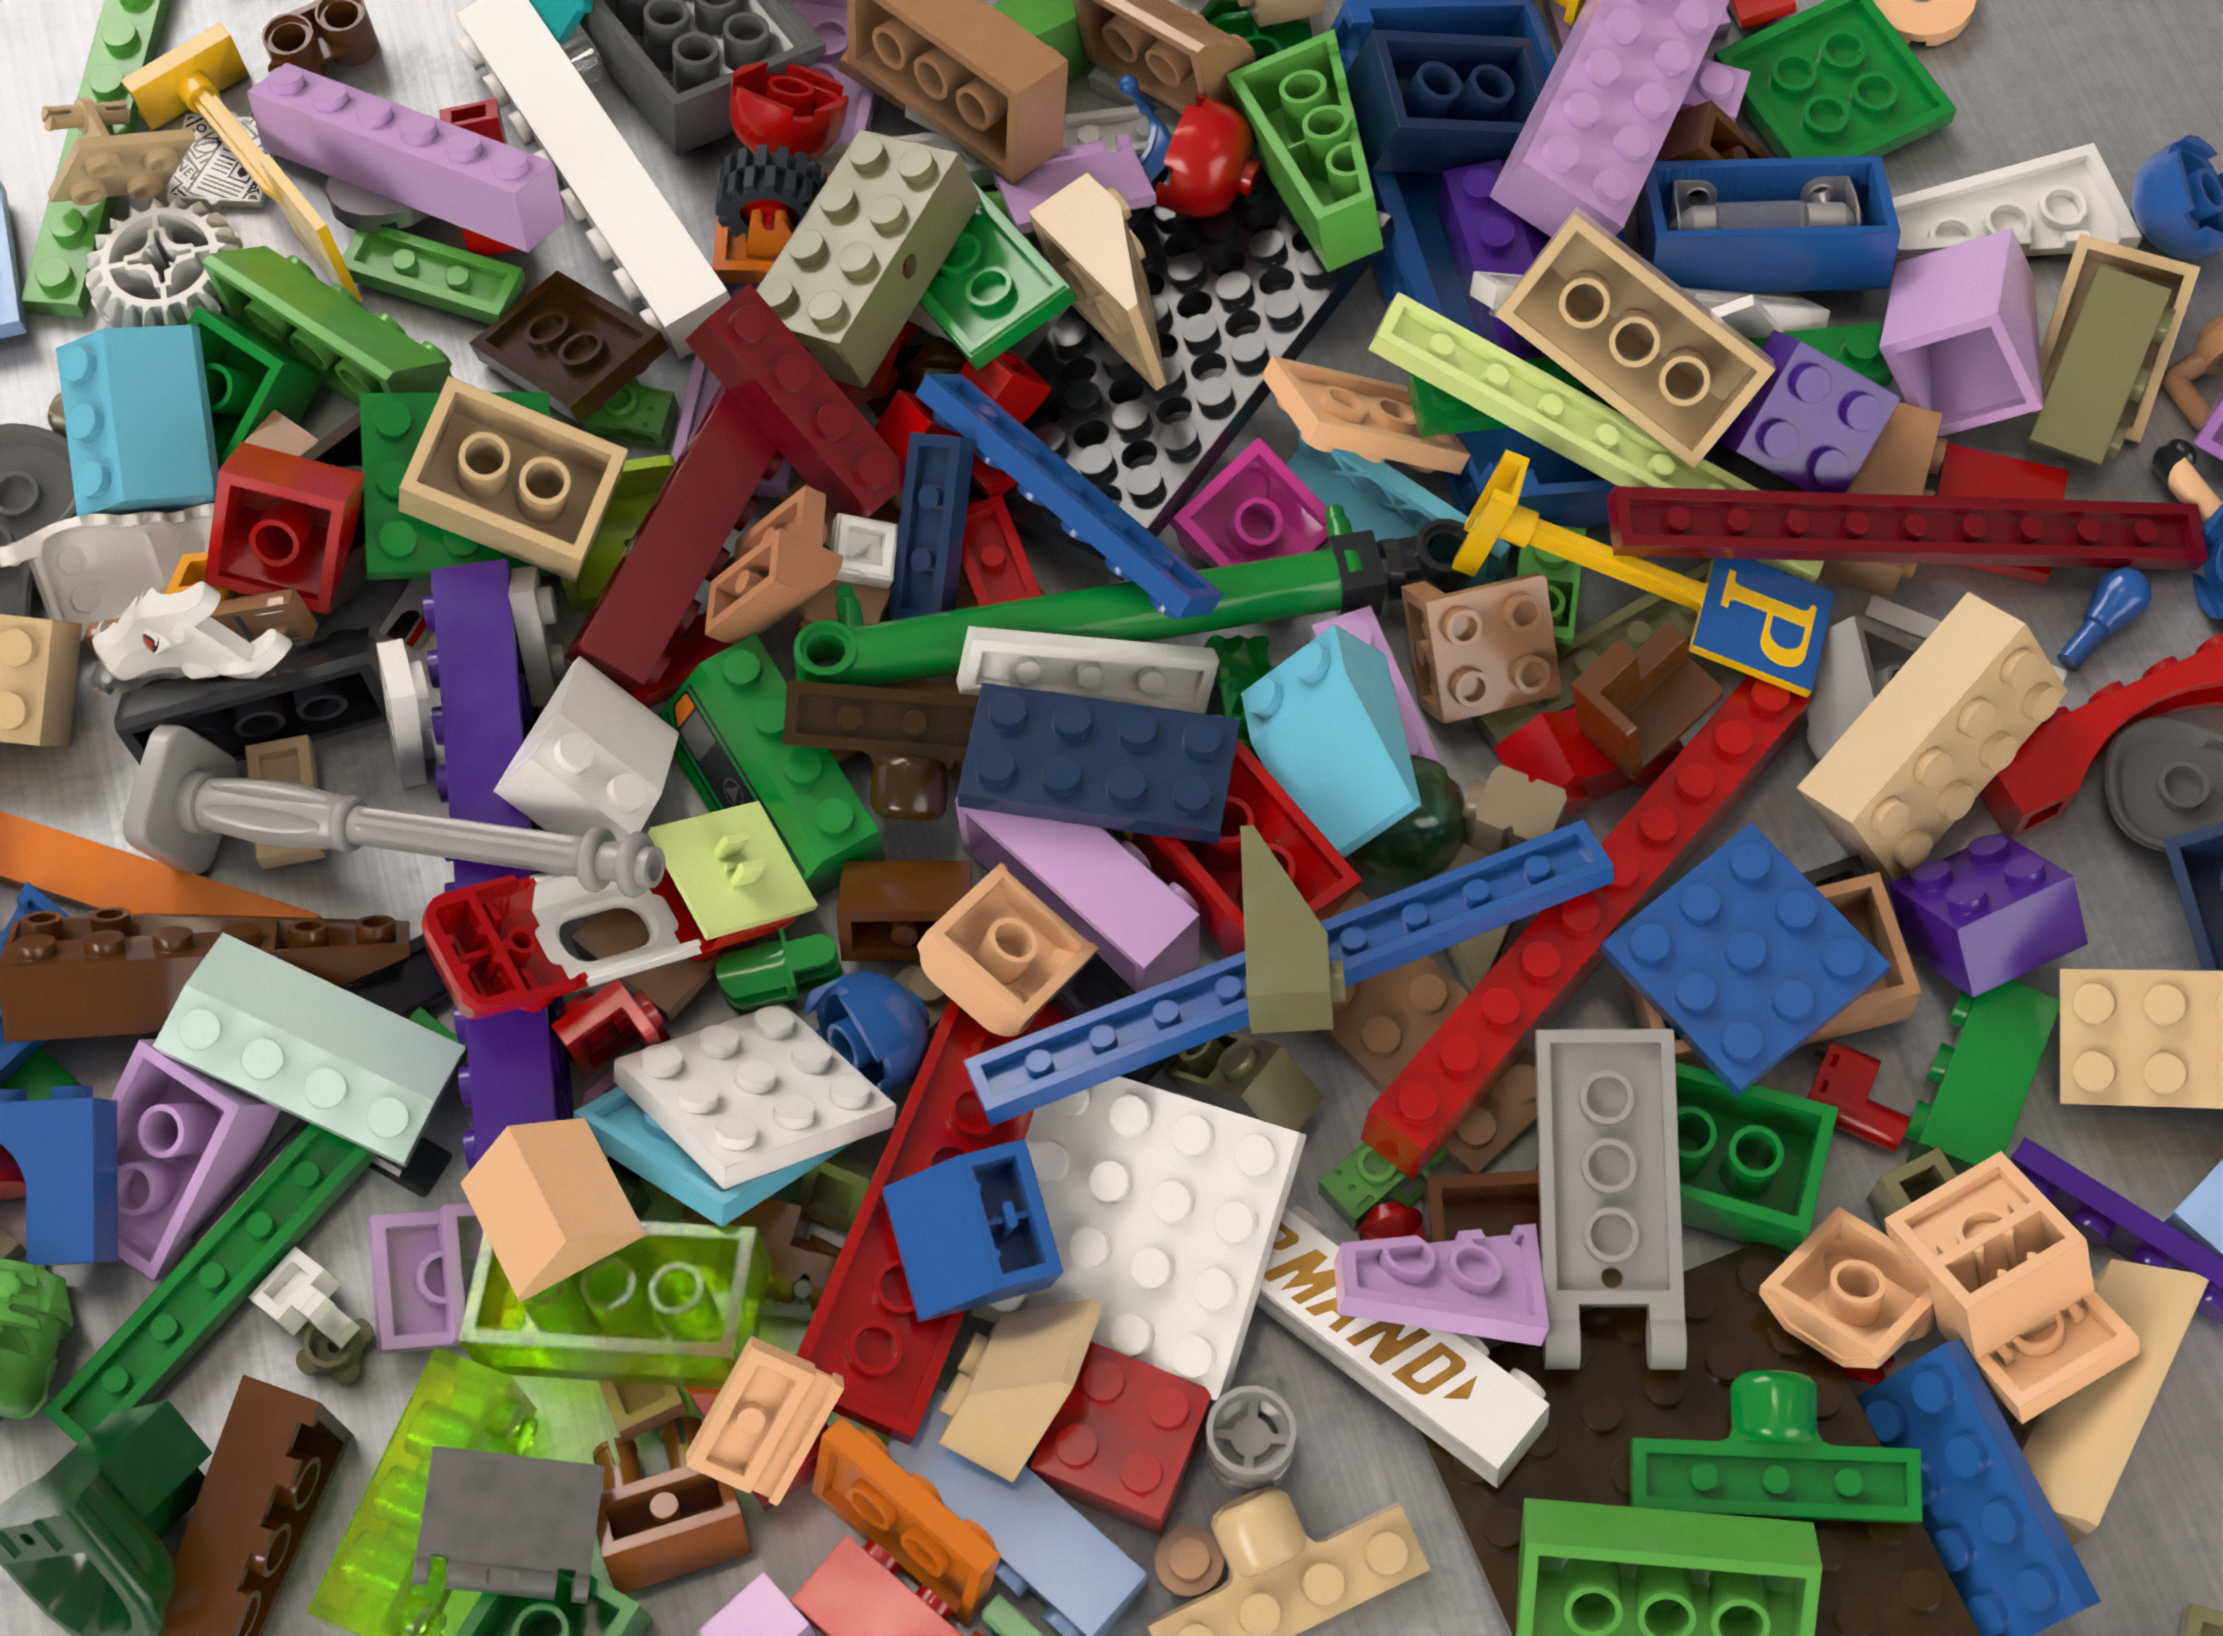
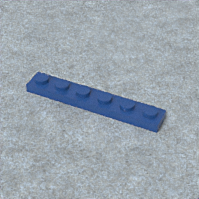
M963 374L925 375L915 395L933 410V419L939 425L952 432L960 433L965 438L975 439L974 453L980 460L994 468L1004 470L1018 482L1017 489L1025 498L1035 504L1046 506L1062 520L1060 525L1067 534L1081 542L1090 543L1106 557L1104 560L1105 565L1113 573L1126 580L1134 581L1150 594L1149 601L1155 609L1173 619L1212 614L1223 596L1220 590Z

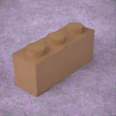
M1898 402L1846 493L1934 496V490L1924 487L1928 473L1938 474L1945 454L1948 440L1937 437L1943 413ZM1824 561L1819 579L1892 598L1900 577L1912 578L1917 563Z

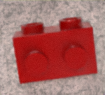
M619 979L614 980L596 994L587 991L576 996L560 1010L559 1016L561 1018L551 1024L568 1057L584 1079L637 1042L645 1049L648 1046L661 1044L671 1039L662 1025V1022H664L646 994L640 989L630 995Z

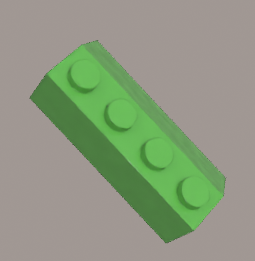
M267 246L211 253L202 261L230 318L239 320L324 375L321 381L322 385L359 409L360 393H441L448 376L453 377L450 371L452 363L440 348L428 341H424L422 344L417 343L406 335L404 329L392 317L383 312H379L375 316L367 311L349 290L340 284L335 283L330 287L320 281L313 270L294 255H290L286 259Z
M1524 1498L1518 1568L1516 1636H1814L1822 1575V1562L1814 1522Z

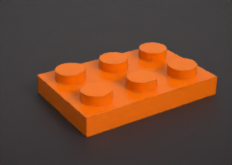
M840 1416L822 1434L811 1493L867 1542L871 1539L887 1551L900 1564L901 1568L899 1570L918 1587L923 1584L933 1591L953 1610L952 1617L967 1628L985 1607L1001 1554L995 1550L996 1546L993 1539L978 1523L970 1519L962 1521L942 1504V1498L938 1490L925 1477L917 1473L909 1475L889 1458V1451L878 1436L866 1428H859L857 1430Z

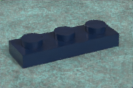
M910 432L888 619L896 620L955 610L975 439Z

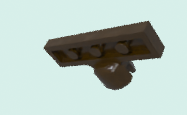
M788 680L783 745L855 750L869 754L873 764L870 805L877 815L891 819L932 821L939 819L946 811L949 770L955 761L965 759L979 696Z

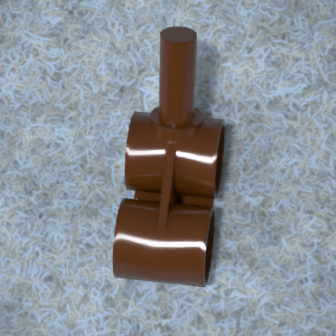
M316 0L289 13L277 15L266 24L262 32L263 44L270 58L269 72L281 67L285 63H289L324 76L327 69L326 62L334 60L338 64L351 67L362 65L373 58L379 45L364 0Z

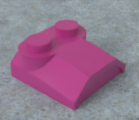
M1260 437L1253 441L1169 522L1176 531L1178 542L1183 550L1190 556L1205 561L1211 568L1317 551L1329 541L1326 529L1327 520L1324 513L1327 507Z

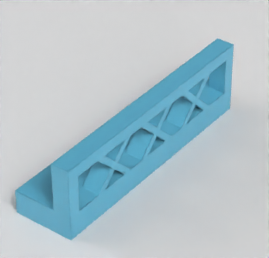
M1299 430L1298 450L1286 463L1287 467L1326 507L1333 504L1341 505L1344 508L1346 517L1350 520L1353 533L1373 530L1377 542L1378 540L1389 538L1399 539L1417 536L1420 529L1428 522L1437 519H1453L1465 524L1468 518L1466 515L1387 463H1374L1362 458L1355 452L1336 448L1332 452L1319 451L1301 439V431ZM1498 538L1475 578L1471 576L1468 588L1504 580L1511 545ZM1442 558L1434 559L1442 564H1452L1450 561Z

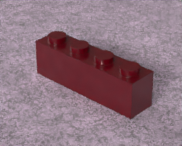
M750 283L710 315L685 340L811 488L826 494V506L835 516L837 513L867 518L904 486L906 470L904 463Z

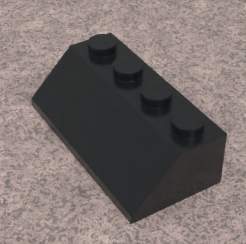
M370 627L359 630L341 629L329 634L322 640L299 646L292 645L286 655L272 669L256 679H238L219 675L205 680L191 679L188 676L177 679L160 678L152 680L140 689L122 693L114 718L116 733L139 765L141 764L151 733L157 726L162 724L189 728L230 754L236 762L246 760L245 746L307 734L313 742L386 722L387 717L377 653V641Z

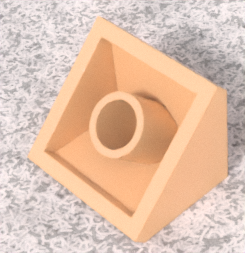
M585 1118L507 1126L460 1183L520 1303L646 1236Z

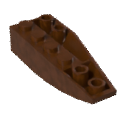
M121 907L98 909L89 916L63 918L61 913L55 911L33 912L25 915L21 920H13L0 957V1001L5 1042L131 1035L161 1031L183 987L223 932L339 987L410 957V921L395 920L385 915H372L360 919L168 913L130 914L128 909Z

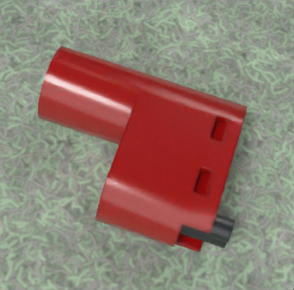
M1833 1041L1830 1042L1829 1046L1819 1042L1814 1056L1821 1058L1822 1061L1806 1099L1838 1107L1835 1128L1895 1153L1905 1134L1910 1116L1867 1098L1881 1060Z

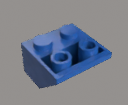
M1025 1139L958 1155L885 1186L882 1189L918 1323L1050 1288L1063 1274V1268Z

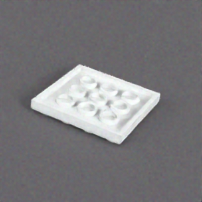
M1121 1076L1035 1109L1025 1140L1063 1268V1274L1050 1288L973 1308L971 1315L996 1323L1001 1313L1093 1299L1104 1306L1091 1338L1092 1342L1204 1386L1211 1394V1399L1218 1401L1223 1394L1230 1390L1307 1135Z

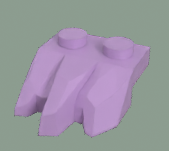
M470 1203L443 1205L440 1210L371 1215L367 1220L378 1355L452 1348L504 1336L534 1314L530 1302L525 1300L520 1303Z

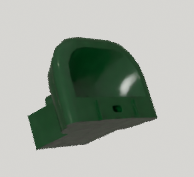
M169 1400L111 1413L43 1477L24 1486L0 1505V1565L47 1617L72 1636H162L166 1631V1610L172 1603L176 1590V1572L171 1555L160 1538L195 1505L205 1479L204 1474L198 1467L212 1454L211 1450Z

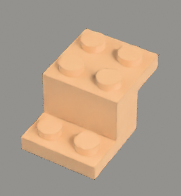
M2002 1151L1884 1219L1889 1238L1928 1280L1940 1333L1948 1342L1962 1338L1987 1386L2021 1424L2141 1354L2139 1337L2094 1291L2087 1239Z

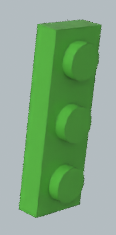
M381 225L382 232L369 233L357 230L342 257L354 283L491 325L515 306L527 282L521 267Z

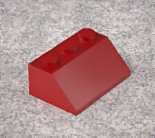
M1239 738L1237 740L1219 845L1132 832V843L1147 857L1150 864L1168 885L1171 882L1177 883L1193 897L1199 907L1197 913L1200 914V923L1229 957L1245 951L1240 826H1255L1319 922L1333 917L1362 883L1360 876Z

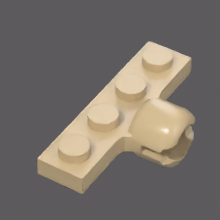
M1275 1486L1265 1487L1232 1500L1221 1507L1212 1517V1531L1229 1567L1228 1580L1220 1587L1144 1624L1150 1636H1295L1431 1569L1405 1511L1399 1503L1391 1504L1323 1538L1311 1539L1305 1533L1289 1495Z

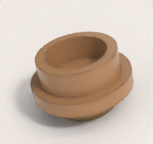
M1190 1525L1177 1527L1165 1534L1156 1547L1154 1554L1156 1576L1162 1586L1176 1596L1195 1598L1204 1595L1217 1585L1223 1573V1553L1216 1538L1203 1528Z

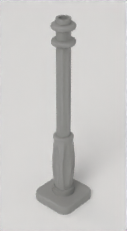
M170 724L157 726L149 737L122 823L126 842L132 847L171 869L194 874L205 872L212 865L222 834L260 844L286 848L337 849L341 852L351 853L361 846L574 876L578 877L579 883L585 890L594 893L605 889L610 882H616L620 892L630 898H637L643 895L649 887H656L661 882L665 870L663 851L659 847H655L648 834L640 831H635L627 835L622 842H617L611 830L602 826H596L588 830L582 837L369 807L361 797L355 795L344 796L292 782L239 778L237 762L230 754L189 728Z

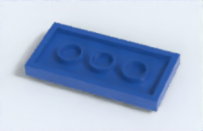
M1962 1338L1943 1343L1857 1397L1882 1447L1921 1449L1922 1524L1980 1636H2036L2101 1602Z

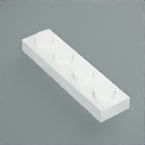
M968 626L956 682L960 694L979 696L981 684L989 683L1205 714L1219 659L1214 648Z

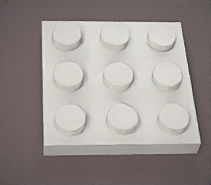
M784 1003L764 1007L756 1012L717 1025L707 1026L702 1030L661 1044L648 1046L643 1050L614 1060L613 1081L724 1190L894 1127L896 1104Z

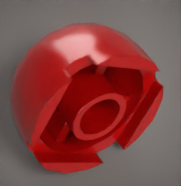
M769 62L743 65L733 72L730 89V122L735 136L752 153H756L757 145H768L769 152H777L778 146L789 148L788 155L794 156L798 151L807 154L808 163L824 156L840 138L846 119L849 96L845 95L842 97L844 86L838 80L822 72L793 64H787L786 74L767 73Z
M1197 93L1195 95L1196 105L1189 103L1184 110L1163 162V165L1169 167V173H1172L1170 184L1168 186L1158 182L1155 194L1158 207L1178 215L1200 219L1215 217L1228 210L1239 193L1249 197L1258 180L1262 162L1252 159L1255 139L1248 122L1239 112L1217 99Z

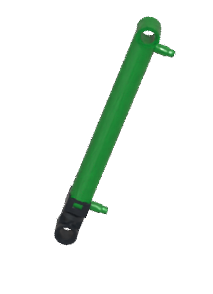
M1333 504L1328 506L1324 512L1329 537L1328 549L1196 570L1220 590L1223 596L1211 615L1173 619L1159 612L1149 601L1151 595L1134 581L865 625L861 604L856 597L854 586L847 583L841 584L835 590L837 600L835 608L838 622L834 620H818L809 623L799 631L794 641L796 680L879 687L957 674L968 626L1150 642L1336 611L1337 616L1370 605L1375 615H1381L1384 600L1391 602L1403 599L1401 586L1426 581L1445 594L1467 589L1471 576L1454 570L1451 567L1469 532L1463 530L1465 524L1453 519H1437L1428 522L1420 529L1417 536L1399 539L1389 538L1376 542L1373 530L1353 533L1350 520L1346 517L1344 508L1339 504ZM1442 558L1450 561L1452 564H1442L1434 559ZM824 659L839 661L836 665L830 667L815 665V663Z

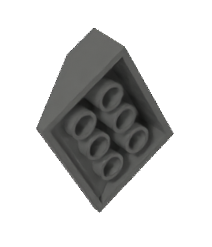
M593 0V10L590 13H585L575 28L675 156L727 136L733 131L730 122V89L733 72L740 66L756 62H769L767 73L786 74L787 64L808 68L826 53L825 42L789 0Z

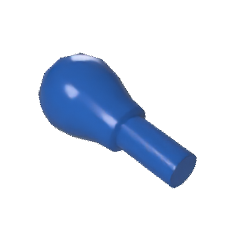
M2116 567L2102 575L2093 591L2089 607L2082 617L2083 624L2057 655L2060 663L2070 670H2078L2103 638L2111 637L2118 629L2141 616L2152 600L2151 584L2147 577L2136 568Z

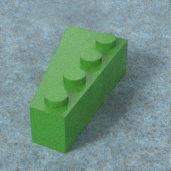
M1335 29L1227 73L1226 78L1233 108L1248 122L1254 136V154L1259 162H1262V167L1326 270L1330 272L1384 249L1373 190L1349 95Z

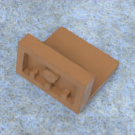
M1536 572L1447 594L1426 581L1401 586L1418 706L1437 720L1445 724L1560 695L1561 682L1547 578L1544 575Z

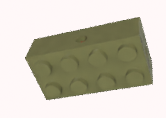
M860 129L756 291L831 379L866 388L982 201L959 153Z

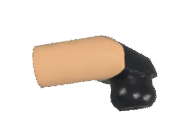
M2173 439L2166 446H2159L2154 453L2153 470L2180 503L2198 504L2202 523L2209 519L2223 502L2193 467L2197 458L2194 447L2186 440Z

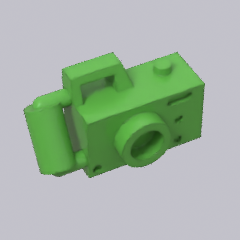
M634 378L606 401L600 410L586 418L582 424L587 433L597 437L667 450L680 407L674 391L639 385L637 378ZM559 412L562 416L569 418L563 413Z
M1364 1142L1319 1181L1318 1193L1355 1231L1367 1220L1366 1216L1369 1211L1388 1201L1401 1202L1405 1207L1412 1208L1421 1200L1424 1185L1408 1198L1402 1189L1412 1179ZM1445 1146L1438 1151L1418 1175L1424 1182L1426 1181V1176H1432L1430 1172L1444 1160L1449 1152Z

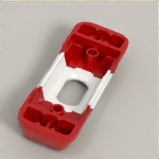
M665 867L661 882L654 888L649 887L643 895L637 898L624 896L617 888L616 882H610L605 889L594 893L585 890L579 883L578 877L543 872L517 879L512 874L444 892L434 897L423 913L421 926L428 954L457 1009L468 1019L481 1020L515 1009L530 1013L538 1012L549 1005L556 997L684 959H690L694 962H707L712 957L718 955L722 948L777 932L780 927H783V929L794 923L798 915L706 940ZM613 908L632 910L641 917L647 926L649 941L646 945L596 961L586 962L570 955L563 946L559 936L562 924Z

